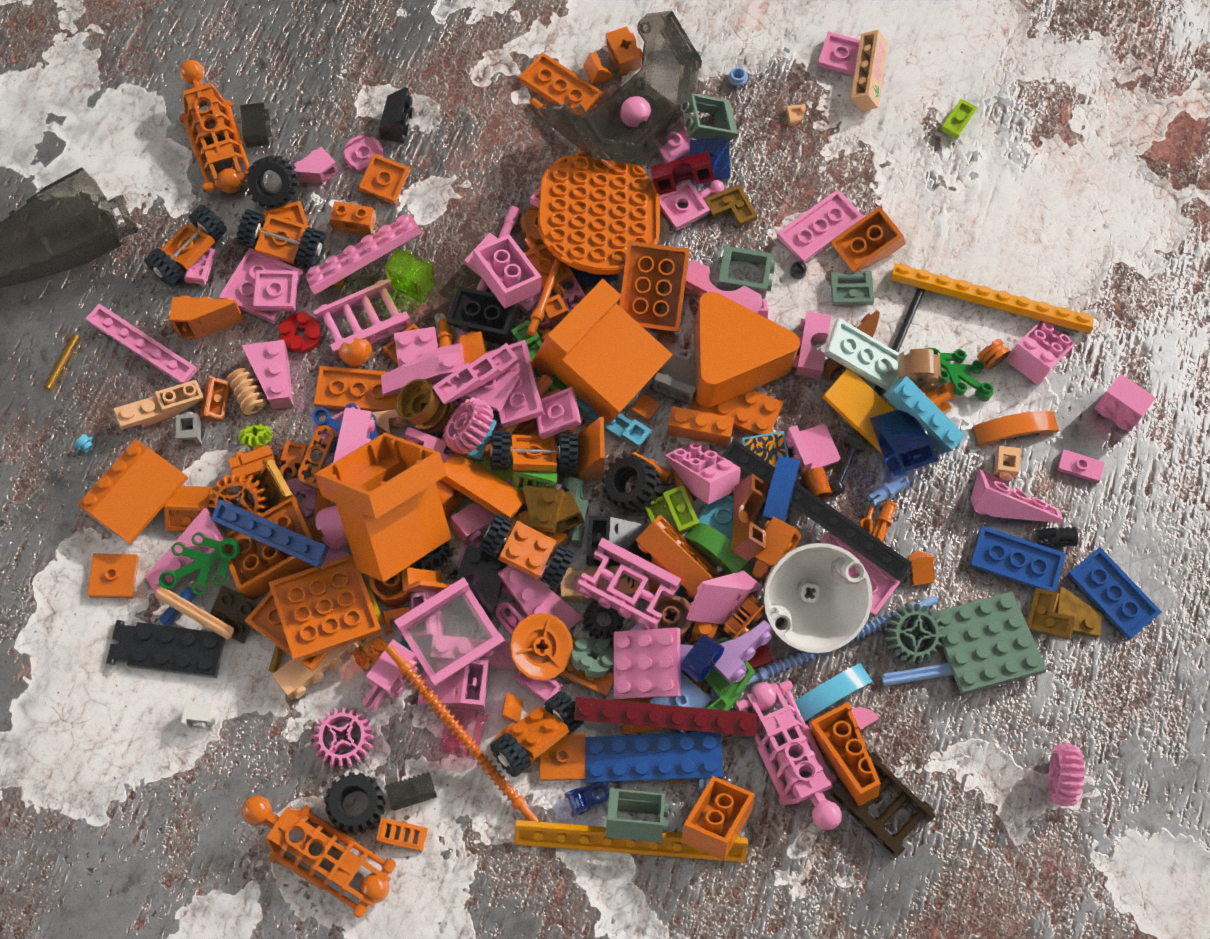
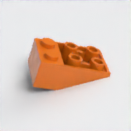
M180 296L172 297L169 320L178 338L200 339L242 322L243 316L236 300L231 298L212 299L206 296L201 298Z

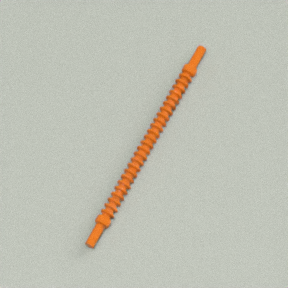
M392 644L388 646L385 651L399 667L398 671L401 675H406L405 679H409V684L415 686L414 690H419L418 695H423L422 700L426 699V704H430L432 706L431 710L434 709L436 711L435 715H440L439 720H444L443 725L447 724L449 726L447 729H451L453 731L452 735L457 736L456 740H461L460 745H465L464 750H469V755L474 756L473 760L478 761L477 765H482L481 770H486V775L491 776L490 780L495 781L494 785L499 786L498 790L503 791V796L507 795V801L511 800V806L515 810L518 809L527 821L538 822L539 819L525 804L526 800L522 795L518 796V790H513L514 786L509 785L510 781L505 780V775L501 776V770H496L497 765H492L493 761L487 759L489 756L483 754L484 750L481 751L479 749L480 745H475L476 740L472 741V736H468L466 734L467 730L462 729L463 725L458 724L459 720H454L455 715L451 716V711L446 710V705L441 704L442 700L437 699L438 695H433L434 690H429V685L424 684L425 680L420 679L421 675L416 674L417 670L412 669L413 665L409 661L406 662Z

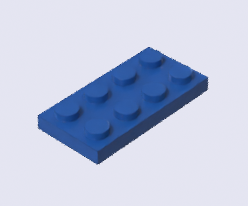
M982 526L969 567L1034 589L1040 588L1056 591L1066 553Z
M1101 547L1067 574L1128 641L1162 613Z

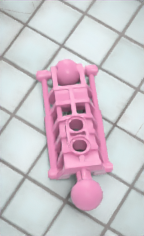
M786 680L779 683L778 686L775 682L772 684L766 682L757 683L750 693L746 695L747 700L743 699L735 703V709L737 712H748L750 707L753 713H758L757 731L754 738L758 745L757 749L778 792L779 797L777 800L779 805H792L810 798L814 805L812 811L814 823L820 829L826 831L833 830L840 824L842 813L834 802L826 800L823 791L832 788V784L836 783L837 778L835 774L830 773L808 725L805 724L790 692L793 690L791 681ZM782 694L786 695L790 705L787 704ZM778 702L781 709L763 716L761 710H770ZM787 731H790L794 740L790 738ZM758 732L762 733L764 737L763 740H761ZM782 734L786 743L778 746L774 737ZM798 752L801 756L793 758L789 753ZM806 771L810 773L811 777L803 778L800 776V773Z

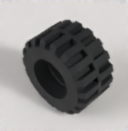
M270 155L253 162V165L247 169L249 173L245 174L244 178L247 179V182L244 183L245 187L249 188L247 194L248 196L252 195L253 198L251 200L254 203L258 201V205L261 207L266 206L269 209L281 207L295 198L294 195L299 191L297 188L300 185V181L297 180L299 173H295V165H290V161L282 159V156L275 157ZM267 170L276 172L281 178L282 187L279 193H272L265 187L263 177Z
M625 454L622 458H615V463L610 462L608 465L610 468L608 470L605 469L604 474L606 476L602 478V483L605 484L602 487L603 492L606 493L605 497L612 504L627 512L636 513L637 510L641 512L645 510V506L651 507V502L657 500L656 494L661 491L658 485H661V479L658 478L660 474L655 470L656 468L634 454H631V456ZM638 474L636 487L626 493L625 486L628 479Z
M351 772L349 776L345 777L344 774L339 776L340 780L337 782L334 780L331 783L333 787L331 789L328 788L326 791L328 796L327 798L325 797L324 803L326 804L325 812L328 818L338 829L346 834L347 832L351 833V835H357L359 832L364 834L366 830L374 829V825L380 823V817L385 812L384 805L386 803L381 788L377 782L370 776H365L364 773L355 775L354 772ZM356 791L365 793L368 797L366 809L357 816L346 815L342 810V804L346 796Z

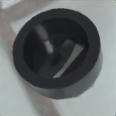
M801 261L793 263L790 269V274L795 279L804 278L807 272L806 265Z

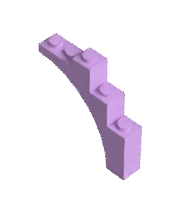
M764 620L751 631L727 642L705 646L680 644L681 668L696 683L700 679H705L710 674L712 667L730 685L734 682H739L744 678L747 671L744 661L750 660L755 655V650L758 647L767 644L771 640L772 628ZM637 623L630 631L647 629Z

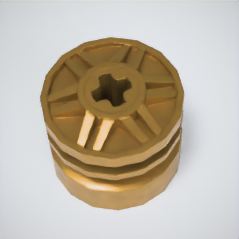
M415 379L405 385L398 394L396 411L401 418L426 434H435L448 424L447 421L450 420L453 414V402L444 405L433 389L432 384L425 379Z

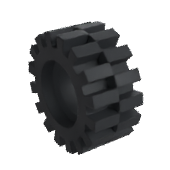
M593 600L582 616L584 617L582 623L586 625L585 631L589 630L591 632L589 635L591 637L595 635V639L604 638L607 640L609 637L612 638L614 632H619L624 624L622 622L625 620L624 617L618 614L617 610L612 607L607 609L601 606L598 600ZM599 611L609 613L611 616L610 625H599L596 621V613Z

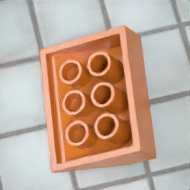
M628 241L621 290L622 296L620 297L619 306L643 328L679 333L690 249Z
M135 439L77 505L91 519L129 544H132L185 483L188 477L149 447Z
M294 495L259 515L262 518L320 542ZM235 530L224 535L226 538L235 539L240 545V553L235 559L230 560L229 568L238 591L250 599H254L270 589L268 582L298 573L312 565ZM227 545L225 547V550L227 552H232L233 547L231 545Z

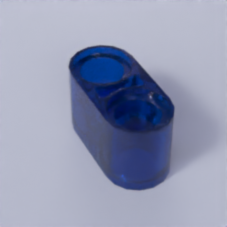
M704 634L686 655L680 669L700 682L720 659L725 648Z

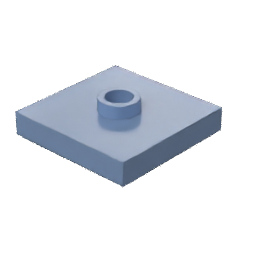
M681 672V697L652 698L649 703L705 708L712 699ZM678 730L680 733L685 732V730Z

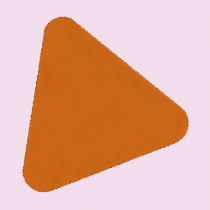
M717 292L704 293L699 300L694 324L696 401L701 406L713 407L789 374L793 368L800 345L799 337L794 332Z

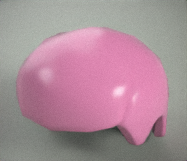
M640 96L626 99L622 104L620 112L622 122L631 127H638L643 121L647 122L651 113L650 104Z

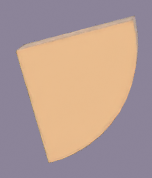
M805 104L786 106L785 111L789 126L796 125L802 120L806 109Z

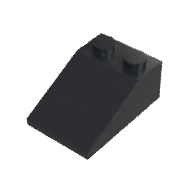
M459 286L446 322L468 333L481 331L486 341L510 345L513 336L511 330L516 327L521 309L519 302L504 308L494 293Z
M467 545L456 582L463 577L465 578L470 590L491 621L504 586V582L498 573L507 567L508 564L498 560L500 556L498 553L493 557L479 550L478 547ZM462 597L449 605L448 613L477 622Z

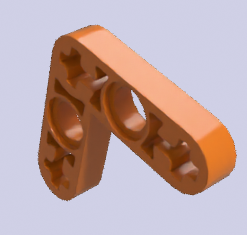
M323 425L316 429L298 471V478L302 484L320 490L315 473L323 469L335 440V434L329 426ZM325 432H328L330 438L324 439L323 446L326 447L324 449L322 446H320L322 441L320 434H325ZM313 451H321L323 454L322 458L318 461L312 460L311 454ZM309 462L313 465V468L311 470L313 478L309 477L308 480H306L303 474L309 472L311 468L310 465L307 464Z

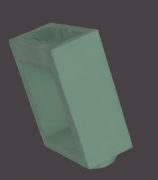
M691 93L681 103L688 138L728 144L738 134L729 100ZM698 112L714 114L717 128L701 125Z
M725 246L717 289L734 291L746 286L761 294L762 298L765 299L766 292H771L773 280L769 279V275L774 273L775 262L772 261L773 253ZM730 260L765 265L763 284L727 278Z
M610 788L605 837L661 843L662 833H667L668 819H664V817H668L669 803H665V793ZM617 810L657 814V822L617 818Z

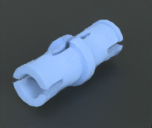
M902 474L890 483L885 482L882 484L880 489L868 494L867 499L868 501L873 500L870 504L875 507L887 498L892 499L897 492L909 487L910 482L908 479L904 481L907 477Z

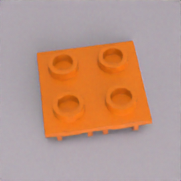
M748 597L741 607L750 616L739 607L738 610L747 618L746 621L737 613H734L733 615L743 624L732 616L725 623L723 630L729 635L733 632L735 634L733 639L744 635L751 628L748 624L752 620L757 622L765 613L763 609L764 603L759 607L757 605L759 600L756 597Z

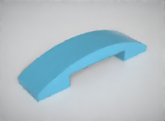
M576 395L578 410L592 422L598 419L600 416ZM619 414L610 425L604 420V430L636 447H640L652 432L651 429L637 420L631 421L622 414Z
M859 663L817 686L797 699L795 703L804 722H807L816 717L818 713L850 694L856 693L873 681L862 664Z

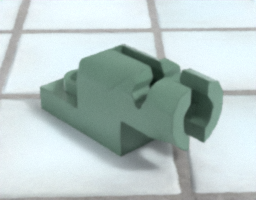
M564 477L561 488L565 493L572 491L585 521L580 525L570 528L569 539H572L573 547L581 548L589 503L588 500H583V481L573 477Z

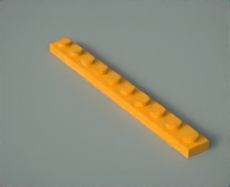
M895 263L891 280L1088 334H1091L1094 328V317L1084 312L1078 313L1065 307H1056L1046 302L1030 300L1024 296L1011 295L1006 291H996L987 286L970 284L965 280L959 281L946 275H937L927 270L914 269L905 264Z
M516 820L514 845L721 860L682 843L683 833L679 832L662 833V841L659 843L605 837L606 827L522 820ZM737 837L725 861L746 862L748 839Z

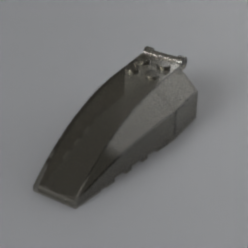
M81 167L45 186L27 199V203L17 211L12 210L9 213L10 216L0 222V289L82 266L123 245L125 236L133 235L139 231L137 224L133 222L126 207L125 197L119 195L107 200L96 181ZM116 207L119 209L126 224L123 227H120L113 211Z

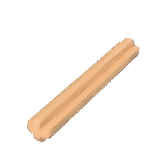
M162 586L156 591L155 597L225 639H230L234 634L233 627Z

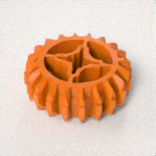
M234 472L231 474V478L225 475L223 476V481L219 479L216 482L218 487H212L211 491L214 494H211L209 499L215 502L209 504V507L216 508L219 499L237 506L238 501L236 499L241 496V505L238 507L259 516L265 512L263 509L268 508V504L263 502L268 499V495L261 494L266 489L265 487L259 489L258 485L261 482L257 480L253 483L252 475L246 479L245 473L242 472L238 478V475ZM229 486H242L238 493L226 491V488ZM249 491H250V493L252 494V496H253V498H254L255 505H253L254 502H252V501L248 498V492H249Z

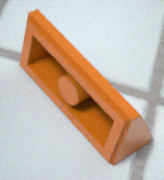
M210 377L206 381L203 394L204 399L202 400L199 415L200 419L224 421L230 390L228 381L215 377Z

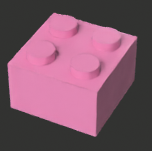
M1120 373L1095 406V409L1102 416L1114 421L1119 428L1130 432L1149 409L1156 397Z

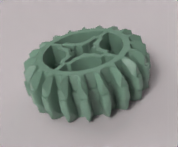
M915 603L913 606L906 604L905 608L898 607V613H891L894 620L887 619V624L891 626L884 629L885 632H889L890 636H886L884 639L885 641L892 642L888 645V649H895L893 652L894 656L900 655L901 661L908 659L909 663H914L915 660L917 663H923V659H931L930 653L933 655L938 653L935 647L943 646L938 642V639H943L945 636L939 634V631L943 630L944 627L937 625L941 621L939 617L933 618L936 613L935 611L931 610L928 612V606L921 607L920 604ZM911 616L907 627L900 628L903 621ZM920 618L925 621L928 631L923 628ZM912 630H914L915 632L921 633L922 635L914 636L912 634L906 633V631L912 632ZM900 635L906 639L908 649L902 644ZM928 638L924 647L917 651L921 641Z

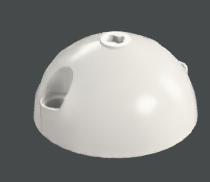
M824 543L805 544L784 554L768 574L763 593L767 623L771 626L772 630L788 645L810 653L830 652L841 648L854 639L863 629L869 618L873 598L869 575L861 562L849 551L839 546ZM855 565V567H856V572H855V574L852 575V576H849V574H848L849 568H850L851 566ZM807 587L810 588V594L808 596L806 595L807 592L805 590ZM780 617H783V625L780 627H776V620Z

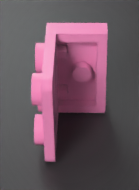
M825 424L799 431L797 425L789 427L787 436H785L786 444L792 450L793 459L800 460L799 470L801 474L815 467L823 468L839 462V453Z

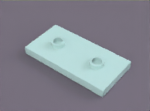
M840 318L835 320L824 355L881 388L888 390L898 380L897 356L899 353Z

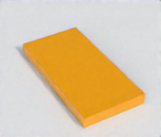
M848 368L843 371L822 396L829 405L882 455L889 450L909 425L863 379Z

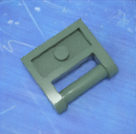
M864 271V273L830 272L832 306L874 304L871 271ZM864 281V283L838 284V282Z

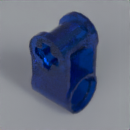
M596 782L566 792L564 796L568 798L572 809L571 817L582 815L607 804L609 801L607 785ZM597 789H603L606 794L603 799L597 800L593 797V792ZM575 798L578 799L580 806H577Z

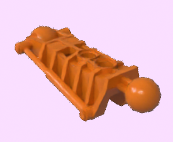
M186 60L179 69V75L182 81L191 86V89L183 91L184 113L180 114L179 119L180 122L184 123L195 158L198 160L205 180L202 188L206 193L213 192L215 189H218V192L235 193L240 190L245 180H247L244 178L245 174L249 173L247 169L250 165L232 112V102L229 100L224 101L212 83L202 84L205 70L201 63L195 60ZM203 106H209L206 111H201L200 109ZM209 124H215V127L212 129L206 128ZM224 132L226 140L218 142L217 137L220 133ZM205 138H213L214 143L207 145ZM232 157L236 170L225 168L217 176L213 163ZM242 160L246 169L244 173H242L239 162ZM207 171L212 172L215 182H210Z
M260 795L249 797L243 803L241 814L243 819L250 825L265 824L271 828L265 839L272 852L269 855L270 861L273 863L279 862L320 890L324 889L354 909L352 912L357 918L364 916L368 910V905L373 907L375 903L382 902L388 896L389 881L391 880L388 874H391L396 867L394 860L390 858L384 861L356 843L355 839L314 814L311 810L312 808L308 805H303L301 810L287 807L279 817L272 812L271 804L265 797ZM307 821L317 826V828L315 829L314 827L309 825ZM293 830H299L303 834L302 840L298 843H293L289 840V835ZM322 830L331 835L332 838H329L323 833H321ZM336 840H339L340 842L345 844L347 848H344L343 846L338 844ZM312 843H319L322 846L323 850L320 855L313 856L309 853V846ZM331 847L342 853L339 860L327 854ZM353 847L361 852L363 856L360 858L350 850ZM286 852L294 856L296 860L294 861L285 855ZM367 857L382 866V870L380 871L373 867L365 859ZM324 858L335 864L330 873L319 866ZM303 862L304 864L308 865L309 867H311V870H307L306 868L301 866L300 863ZM362 865L372 873L362 879L359 893L350 887L349 883ZM317 871L326 877V880L324 881L314 873ZM330 881L341 887L339 892L328 885ZM346 890L360 899L361 902L356 904L342 894Z

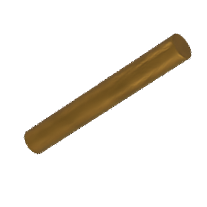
M72 333L43 386L45 389L52 390L80 339L79 335Z

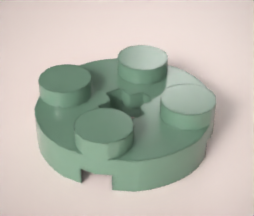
M604 638L578 639L572 650L571 663L577 671L581 669L585 672L584 675L588 677H604L614 666V651L609 646V642Z

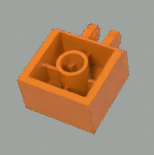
M775 517L771 521L768 520L763 528L766 531V549L754 556L757 562L752 574L757 580L763 581L767 578L766 576H768L775 563L784 554L796 548L802 537L797 528Z

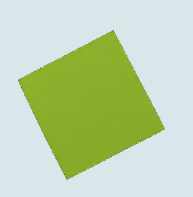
M683 485L664 492V496L651 502V507L645 506L651 523L661 515L680 534L699 525Z

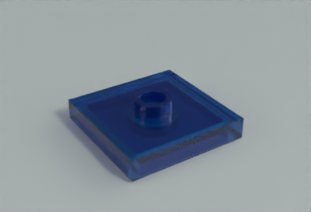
M729 139L689 140L690 156L709 152L715 180L730 179Z

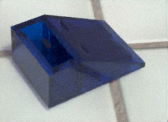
M896 409L869 418L891 478L939 461L931 439L917 419L909 413Z

